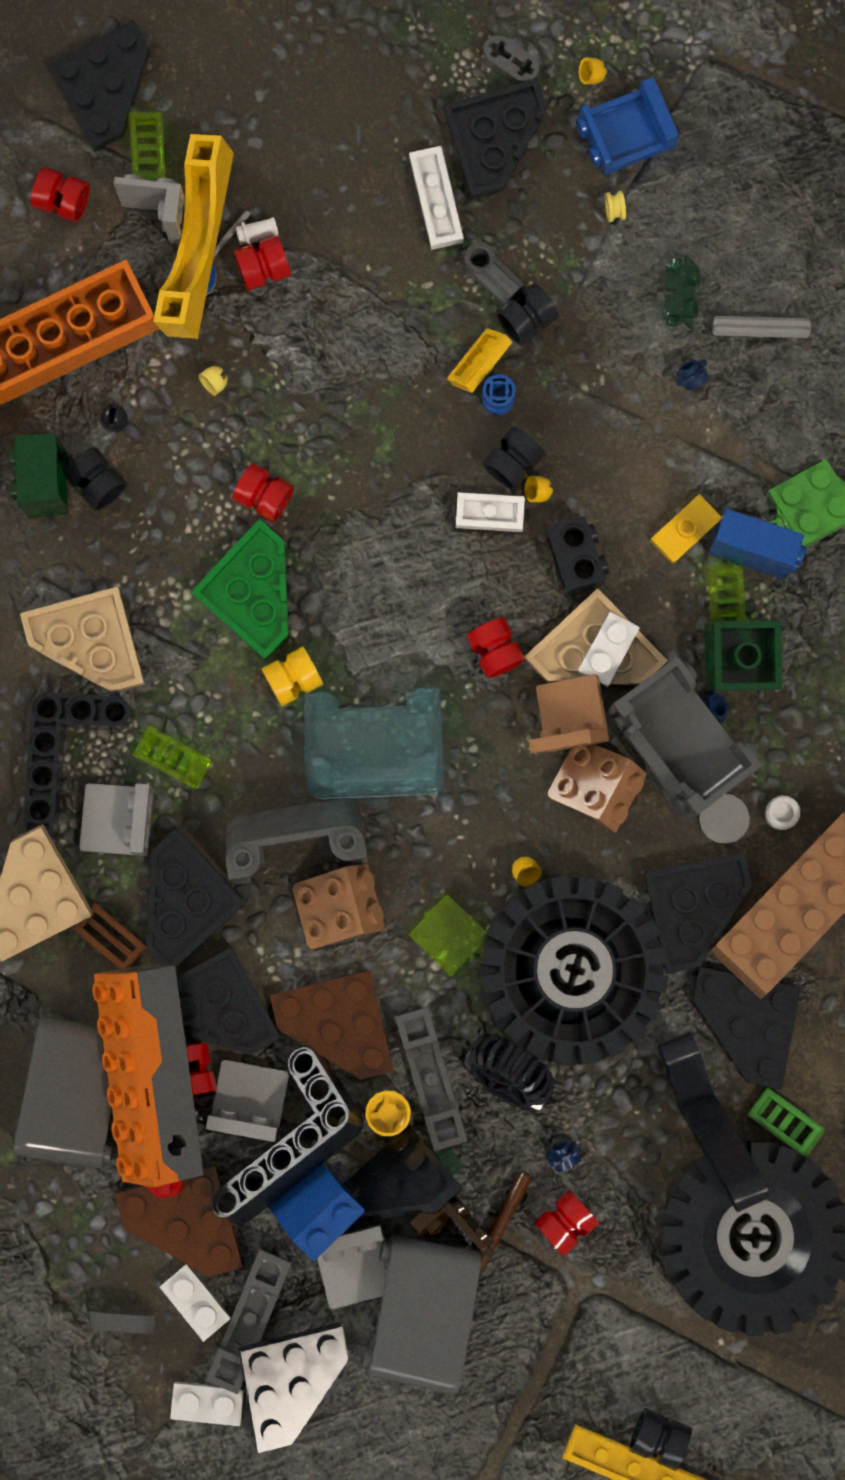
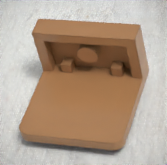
M595 744L570 749L548 791V796L557 803L593 818L605 829L616 833L620 824L626 820L628 809L636 794L643 788L647 773L631 759Z
M368 864L343 867L294 884L293 894L306 942L310 949L327 946L355 936L385 930L383 910L378 903L374 888V877L369 870Z

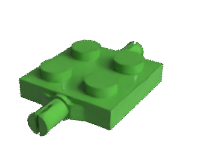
M827 459L768 490L767 495L775 506L777 518L768 523L804 534L801 545L808 547L845 527V481L835 474Z

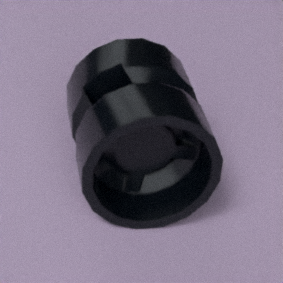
M536 283L531 284L518 294V301L510 300L496 311L497 318L504 330L520 346L537 334V327L544 329L559 318L558 311L552 300Z
M511 427L500 440L501 449L494 448L482 462V465L499 483L510 490L516 491L527 477L526 469H534L544 457L545 452L527 433L519 428Z
M97 447L89 448L77 456L64 472L65 478L76 490H83L82 497L94 511L107 507L127 487V481L115 468H108V459Z
M644 1408L633 1431L629 1452L643 1458H650L652 1455H655L657 1464L677 1471L686 1454L691 1439L692 1427L674 1419L666 1424L664 1416Z

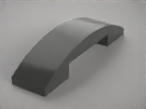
M428 1007L396 1016V1023L434 1151L467 1142Z
M259 1249L205 1381L238 1395L244 1381L238 1347L260 1342L292 1264L291 1261Z

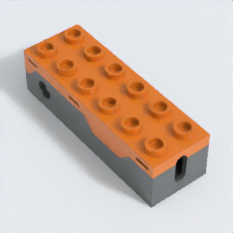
M140 965L94 974L95 983L93 984L92 991L99 1009L97 1028L103 1039L104 1046L102 1064L107 1072L109 1082L107 1100L112 1107L114 1119L111 1129L118 1148L117 1171L122 1178V1182L142 1185L157 1198L179 1195L183 1190V1180L203 1176L204 1174L175 965Z

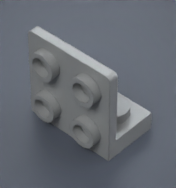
M133 174L124 175V178L115 177L114 187L121 205L130 208L157 210L158 220L162 221V232H166L170 244L179 245L185 211V196L181 184L168 178H159L157 181L144 180L142 177Z
M86 784L80 850L83 852L148 856L154 789L149 784H135V787Z
M223 1060L221 1062L212 1114L208 1115L206 1129L271 1142L277 1141L289 1072Z
M381 1223L344 1232L317 1258L328 1304L331 1309L383 1296L387 1270L384 1267V1262L379 1261L381 1242L385 1240Z

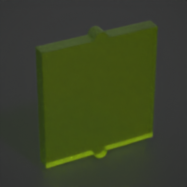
M446 895L430 912L426 911L424 913L425 918L408 935L452 976L467 959L474 958L473 953L479 948L482 936L486 931L450 896Z

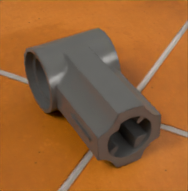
M479 242L474 243L467 249L465 272L470 279L479 282L502 306L508 301L518 298V294L524 290L525 284L495 256L493 249L489 245ZM482 257L487 260L488 264L484 267H476L471 261L474 258Z

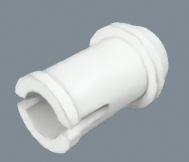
M274 217L250 224L241 222V226L235 227L240 247L278 235Z

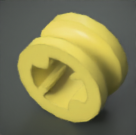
M622 190L617 191L615 195H611L610 192L605 193V209L608 222H613L617 217L621 221L626 220V206Z

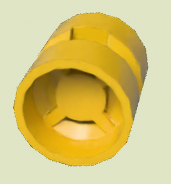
M303 646L287 654L285 662L276 660L261 668L281 707L297 700L299 692L303 691L308 694L324 685Z
M384 1090L378 1092L369 1100L366 1106L365 1117L369 1127L375 1133L381 1136H394L401 1133L407 1127L410 1121L411 1108L408 1100L401 1093L394 1090Z

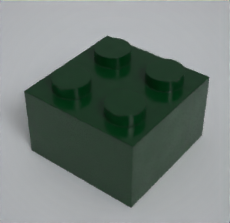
M53 433L15 436V447H10L9 450L11 467H16V480H11L12 499L17 500L18 507L22 508L28 518L68 515L67 479L64 476L66 470V450L57 435Z
M714 621L706 623V691H772L782 689L781 621Z

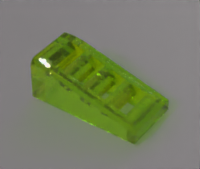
M129 113L132 174L138 175L144 180L166 178L163 113ZM137 125H156V131H138ZM138 138H157V144H138ZM139 151H157L158 157H139ZM139 164H158V170L139 171Z
M741 564L707 566L711 622L719 621L720 617L737 616L738 621H746L743 566ZM734 575V581L717 583L716 577ZM735 589V595L717 596V590ZM736 603L737 609L718 610V604Z
M150 726L146 729L133 753V756L194 789L200 784L211 763V759ZM158 738L161 742L151 758L148 754ZM168 746H173L164 763H160ZM184 752L185 754L181 759L177 769L173 770L172 768L176 763L180 753Z

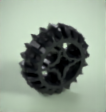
M483 1034L468 1049L464 1062L468 1073L474 1077L476 1082L483 1086V1089L491 1092L493 1096L500 1098L503 1103L507 1102L514 1108L519 1107L523 1111L536 1112V1110H541L542 1106L552 1096L551 1093L555 1088L556 1082L551 1071L547 1070L546 1065L541 1063L537 1056H533L527 1049L518 1046L517 1043H512L506 1037L500 1038L495 1034Z

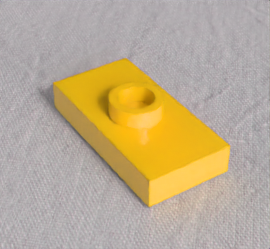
M489 328L485 329L450 373L447 380L453 386L473 393L485 376L493 370L497 361L512 344V341L506 334Z
M699 494L656 533L650 542L672 564H675L719 523L721 516Z

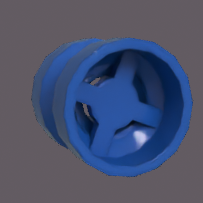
M501 374L493 375L485 381L482 389V404L487 412L499 416L511 410L516 393L513 381L506 375Z

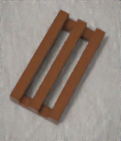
M94 903L91 907L93 911L92 916L77 923L73 929L119 969L131 967L146 950V945L100 905ZM96 913L99 914L137 948L132 952L92 917ZM87 923L90 924L128 957L125 962L120 960L86 931L84 926Z

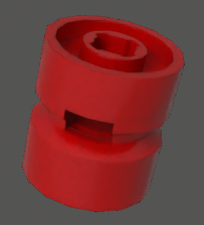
M44 166L39 171L33 185L31 206L46 213H52L56 210L58 217L77 223L81 219L88 203L90 183L74 176H69L65 179L63 172Z
M278 235L260 241L258 248H254L250 244L233 250L247 291L265 286L266 279L269 278L273 282H277L291 277L288 261Z
M253 462L247 467L238 481L232 500L247 509L256 507L259 516L275 523L288 505L295 486L279 476L274 479L270 478L269 470Z
M505 617L489 621L466 635L474 654L481 655L479 664L487 679L497 677L526 660L518 643L511 642L510 640L513 633Z
M208 1043L186 1046L188 1063L194 1062L196 1068L195 1072L190 1073L193 1095L216 1091L214 1072L207 1068V1065L211 1062Z
M570 1190L555 1202L556 1209L554 1211L546 1210L534 1222L535 1226L563 1257L578 1244L577 1237L579 1235L586 1237L600 1224Z

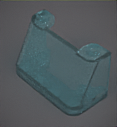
M416 689L407 696V706L339 708L337 698L327 692L304 694V760L309 794L319 799L430 795L442 790L444 786L440 689Z

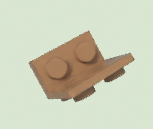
M597 674L542 684L536 687L543 731H540L541 738L529 740L530 753L553 752L609 741L600 680Z

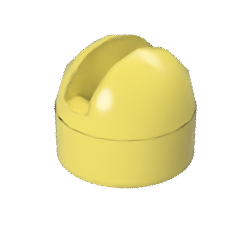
M211 366L198 375L201 384L213 396L220 393L228 381L226 374L220 375L223 369L218 366Z

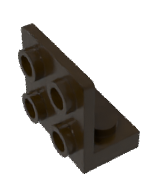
M454 1196L437 1212H421L410 1222L417 1232L429 1239L434 1235L435 1238H438L450 1228L452 1224L449 1220L453 1217L483 1254L490 1258L495 1254L490 1247L494 1240L478 1224L472 1226L467 1219L472 1215Z

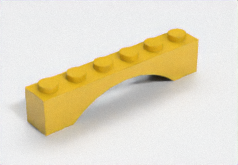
M190 134L184 164L185 211L182 235L172 270L166 282L159 290L153 320L168 337L198 339L234 156V152L222 136Z

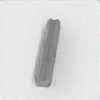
M715 316L712 321V332L715 336L807 338L811 332V321L808 318Z

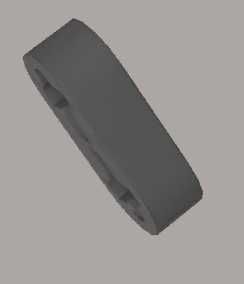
M502 35L492 36L486 41L483 54L484 61L498 74L513 84L539 77L538 60L523 48ZM500 47L504 48L503 55L505 57L502 55H498L496 58L492 57V48L494 50H498ZM527 65L530 66V74L519 75V67L525 68Z
M108 1309L90 1310L89 1329L142 1334L155 1333L156 1314Z

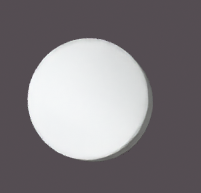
M777 796L769 801L765 808L767 823L777 830H787L793 827L800 817L798 803L789 796Z

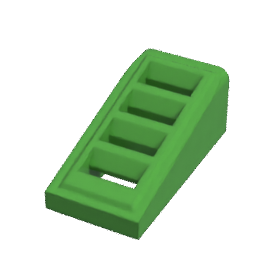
M768 1087L747 1114V1116L788 1147L808 1157L825 1133V1129ZM773 1100L777 1105L765 1120L761 1115ZM783 1109H785L789 1113L779 1127L776 1128L772 1124ZM797 1118L800 1122L788 1137L784 1133L793 1120ZM809 1127L812 1131L804 1142L799 1145L796 1142L805 1128Z

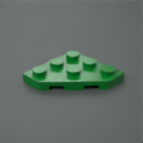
M259 519L191 593L267 661L289 637L284 540Z

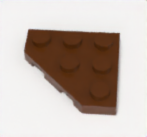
M370 971L269 995L277 1029L360 1080L394 1072Z
M216 1165L203 1168V1176L183 1180V1190L176 1196L157 1198L144 1186L115 1194L124 1229L206 1276L211 1277L244 1266L232 1222L217 1216L212 1209V1198L217 1190L222 1187Z

